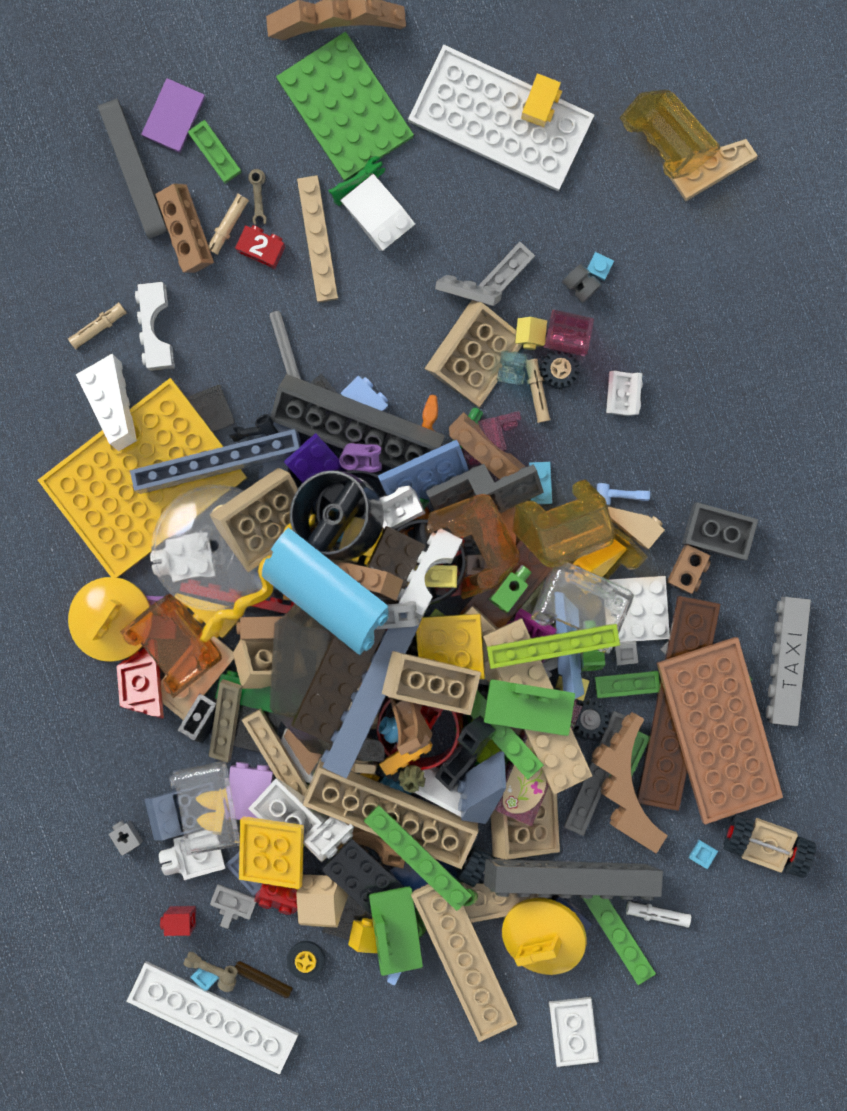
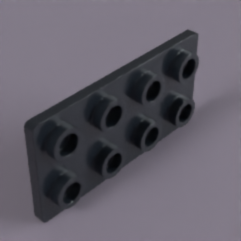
M350 839L322 867L323 872L371 915L370 894L404 887L389 868L382 864L364 845L360 846L353 839Z

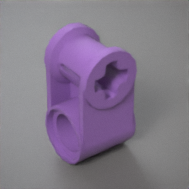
M349 443L345 446L340 456V465L346 470L378 472L382 468V464L379 462L381 447L374 444Z

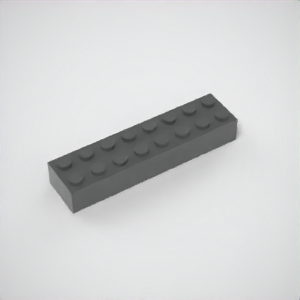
M288 374L285 375L278 387L270 416L275 423L295 429L311 437L316 433L324 442L342 449L349 443L378 445L381 447L379 462L391 468H396L441 447L445 437L443 434Z
M486 859L484 885L491 892H495L497 896L508 897L509 893H517L519 897H530V894H538L539 897L550 898L551 894H559L561 898H572V895H580V898L591 899L593 895H600V898L613 899V896H621V899L632 900L634 896H641V899L654 900V897H661L663 871L650 864Z

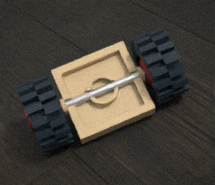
M735 814L732 817L729 828L726 831L727 834L724 837V850L737 854L742 859L781 873L785 866L786 873L800 878L807 876L810 867H812V861L815 858V842L799 837L795 831L756 818L754 823L752 819L739 814Z

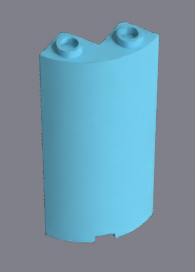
M288 527L271 548L273 553L264 562L262 577L357 654L360 655L364 650L368 651L374 644V630L378 626H383L389 618L388 605Z

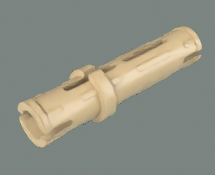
M237 194L220 226L215 228L214 231L216 233L208 245L209 250L216 255L219 254L226 239L229 240L231 230L249 202L248 199L240 194Z
M118 302L105 313H100L98 318L69 337L68 340L75 349H78L103 329L113 326L112 323L127 314V312Z
M538 359L525 361L529 378L527 383L531 387L537 423L550 421L542 384L544 379L540 375Z

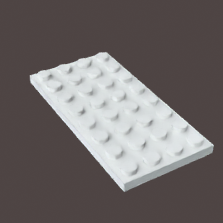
M443 45L408 118V122L559 192L594 118V114L559 99L558 103L554 102L552 109L555 110L551 122H546L545 127L521 119L522 111L532 85Z

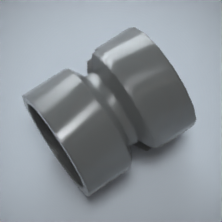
M582 263L562 283L570 291L574 290L578 300L584 303L602 284L595 276H589L590 271Z

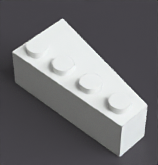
M111 354L79 372L76 376L109 444L120 451L136 442L137 439L133 418L129 409V398L125 389V378L122 374V362Z

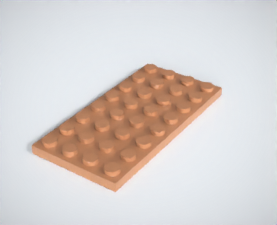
M734 637L658 662V670L702 823L708 824L783 798L739 638Z

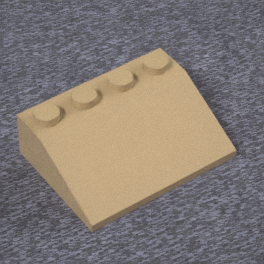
M471 300L425 367V370L480 408L522 345L515 343L516 330L482 302Z
M277 468L209 514L219 533L247 572L257 567L266 556L272 555L273 551L271 548L283 534L285 527L290 523L291 503L298 488L290 473L280 468Z
M505 770L506 783L512 770ZM547 781L540 801L535 807L524 813L508 812L504 808L502 795L491 814L493 857L507 860L560 852L557 794H552Z

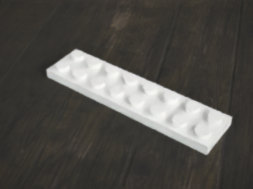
M147 961L144 963L126 1001L277 1074L281 1073L298 1036V1033L208 990L205 991L200 986Z

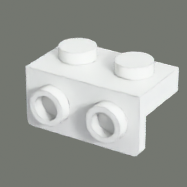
M609 372L606 413L623 416L639 415L641 408L640 395L643 385L642 373Z
M402 486L395 493L380 498L384 511V528L388 526L395 530L425 514L416 491L410 486Z
M330 817L304 841V845L321 862L326 858L330 859L338 851L337 847L343 843L345 845L353 837L354 826L352 824L347 825L343 821Z

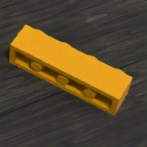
M429 741L430 743L410 755L408 752L401 755L397 751L382 760L379 765L386 776L389 774L393 775L398 771V768L406 767L409 761H415L420 758V754H426L431 751L433 744Z

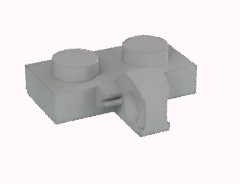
M218 884L210 905L221 909L219 913L224 916L220 926L228 929L232 918L237 920L238 916L250 920L256 902H254L255 897Z

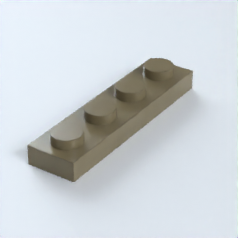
M223 679L219 683L209 757L228 763L232 758L243 686Z

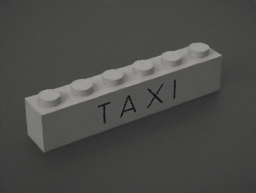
M781 597V601L777 602L776 610L779 613V621L775 623L774 633L777 634V641L773 644L772 648L775 661L774 664H771L770 675L773 676L772 685L770 684L768 688V697H771L770 706L768 705L766 708V718H769L768 722L773 724L798 726L810 599Z

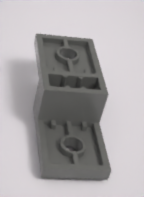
M485 464L471 468L461 475L454 476L440 485L433 486L426 493L438 519L477 501L487 520L544 493L534 464L523 467L512 475L502 477L495 483Z

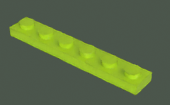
M614 623L487 646L490 668L493 669L620 646L617 624Z

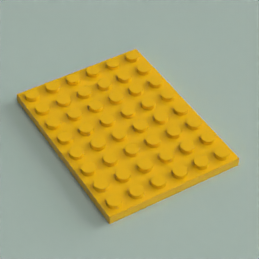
M171 378L130 408L137 439L136 442L118 451L109 444L102 430L38 479V482L111 577H120L247 479V476L239 469L143 494L134 491L130 470L224 447Z

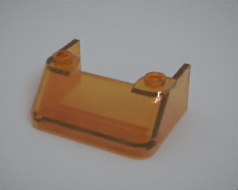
M479 494L429 513L428 533L448 526L452 534L457 537H466L472 534L488 566L487 569L464 579L461 593L462 599L494 589L518 566L520 562L519 551L493 499L489 495Z

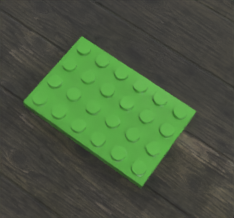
M346 31L276 76L283 90L344 182L363 170L370 158L379 156L381 159L414 137V134Z

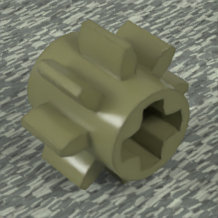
M415 765L406 766L405 771H400L399 774L400 786H403V789L407 792L419 791V787L425 786V772Z

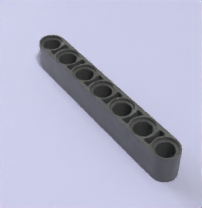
M118 98L98 105L148 239L167 233L168 229L165 226V220Z

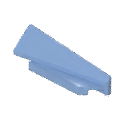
M554 593L556 634L579 630L578 609L565 598L563 593ZM580 653L559 656L558 674L562 675L563 691L575 693V699L584 695L580 674Z

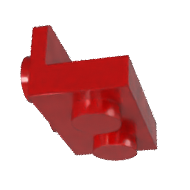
M262 883L260 890L255 895L254 902L259 903V906L262 908L271 909L273 907L279 909V912L282 914L291 915V913L294 914L298 910L296 894L298 889Z

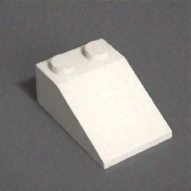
M374 174L340 200L379 251H383L415 225L403 207Z
M278 778L248 808L259 819L304 825V841L328 818L323 813L303 806L304 796Z

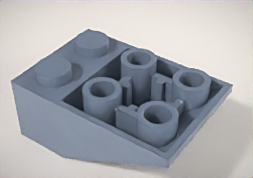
M211 782L144 799L154 840H165L203 828L197 819L203 814L215 812V810L202 806L196 800V797L205 792L213 791Z

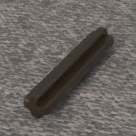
M238 961L235 965V968L238 970L237 974L284 998H289L293 989L291 986L241 961Z

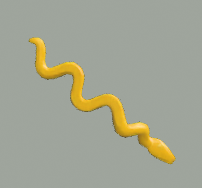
M314 514L309 518L310 528L315 523L316 518ZM289 523V524L285 527L284 531H285L288 527L292 530L291 523ZM272 555L266 556L259 563L258 575L262 582V588L256 593L238 598L234 603L233 609L217 611L203 628L200 641L206 643L221 629L223 619L238 620L244 615L247 607L260 603L270 597L273 592V585L262 577V568L265 560L269 559Z

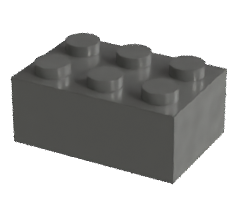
M696 502L692 505L682 544L740 561H746L758 519Z

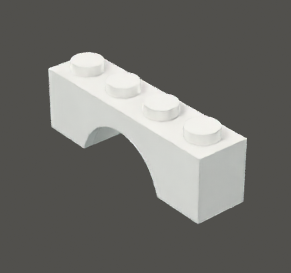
M163 282L138 284L135 298L137 304L140 303V312H137L139 324H142L143 332H140L141 345H144L145 353H142L143 365L150 371L175 368L173 347L158 340L154 332L155 318L160 311L168 307L166 285Z
M441 528L438 529L437 533L432 532L427 541V544L430 546L427 552H421L417 563L420 565L416 571L412 569L407 578V581L410 583L406 590L401 589L397 598L398 604L409 601L416 602L417 610H415V615L421 620L432 599V595L425 585V574L431 567L437 564H451L463 540Z

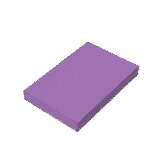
M167 78L143 129L142 137L181 153L189 135L188 131L191 130L205 95Z

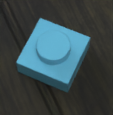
M595 252L587 268L590 271L589 274L605 281L614 260Z

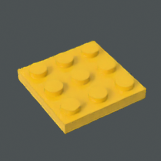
M481 614L422 617V621L416 631L418 657L473 669L481 672L480 679H485Z
M243 816L240 819L239 880L300 889L302 887L304 825Z

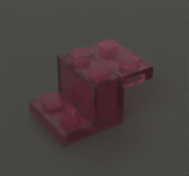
M552 310L544 348L580 356L587 355L594 318Z
M520 411L480 420L477 424L494 445L506 452L507 448L502 428H504V431L515 429L521 421ZM463 451L465 461L469 462L470 465L480 463L469 452Z

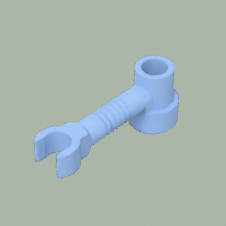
M598 483L597 493L594 496V505L610 506L611 498L649 501L650 491L609 489V484Z

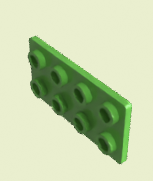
M491 679L484 722L568 736L575 693Z
M410 886L369 895L379 968L382 976L423 967L414 901L411 896L412 889Z

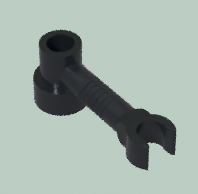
M263 414L255 421L257 427L245 429L243 427H234L233 430L236 433L229 436L234 442H238L248 436L260 434L269 436L279 432L273 425L274 421L270 415Z

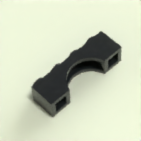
M481 715L464 727L457 739L460 745L452 756L442 764L435 778L449 791L453 790L459 781L463 780L466 772L473 768L496 729L489 723H485Z

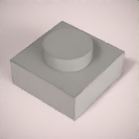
M636 641L620 642V646H615L617 665L638 663Z

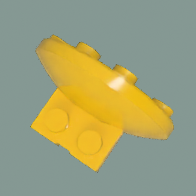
M115 577L96 579L82 587L75 595L68 614L69 630L76 645L85 654L101 661L122 660L139 651L150 635L153 621L151 606L145 594L130 581Z
M544 897L526 899L514 905L507 913L502 926L504 945L509 954L514 958L517 966H523L540 974L556 975L571 970L581 961L587 945L584 926L576 913L565 905Z

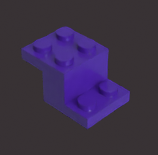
M316 433L284 461L302 483L320 472L346 471L340 465L337 456Z

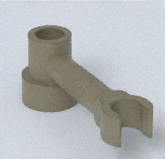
M254 169L249 173L248 177L253 185L255 215L253 216V223L256 225V218L262 216L263 222L266 224L267 218L263 211L261 188L265 183L266 176L262 170ZM256 173L260 175L258 181L253 180V176Z
M194 952L188 953L183 963L186 967L200 968L218 976V987L222 991L230 992L234 989L238 973L234 966H227L224 970L201 960V957Z

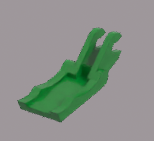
M379 156L370 158L363 170L359 171L355 177L339 183L336 187L328 190L337 206L342 205L343 203L340 200L372 174L378 178L385 172V167L379 169L383 165L382 161L373 164L380 159Z

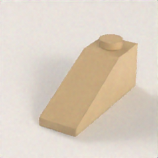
M604 505L598 509L646 550L654 544L665 530L661 527L663 523L654 516L650 518L646 515Z

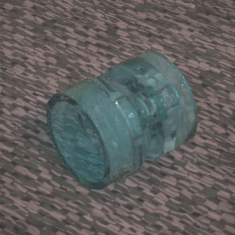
M501 351L500 363L502 367L498 369L497 381L523 385L525 379L523 368L527 366L528 355L512 351Z

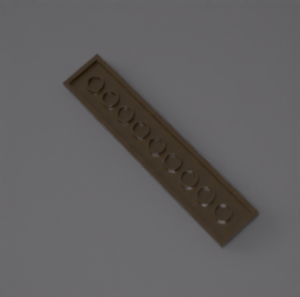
M385 526L366 567L386 571L403 580L401 589H405L408 584L407 578L412 569H415L417 560L426 545ZM376 596L386 605L399 603L398 600L394 601ZM375 629L373 646L368 651L364 650L360 655L333 635L291 723L292 727L332 744L331 738L335 730L338 731L342 723L341 717L344 711L348 710L352 702V693L357 691L362 681V675L365 674L386 629Z

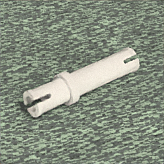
M631 901L627 903L626 915L643 917L646 921L652 919L686 928L690 926L691 914L652 907V904L649 903L647 905Z

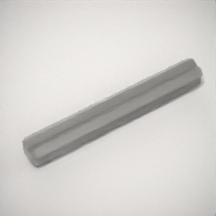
M280 311L270 313V319L288 375L301 379Z

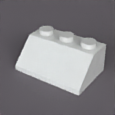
M437 766L422 770L425 772V786L419 787V791L414 793L461 817V811H458L460 793L457 791L458 785L449 791L435 778L440 769Z

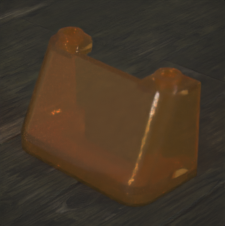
M167 594L156 601L120 631L128 644L137 646L141 643L167 675L163 680L164 689L173 698L222 659L220 650L211 639L206 643L200 641L203 629L173 594Z

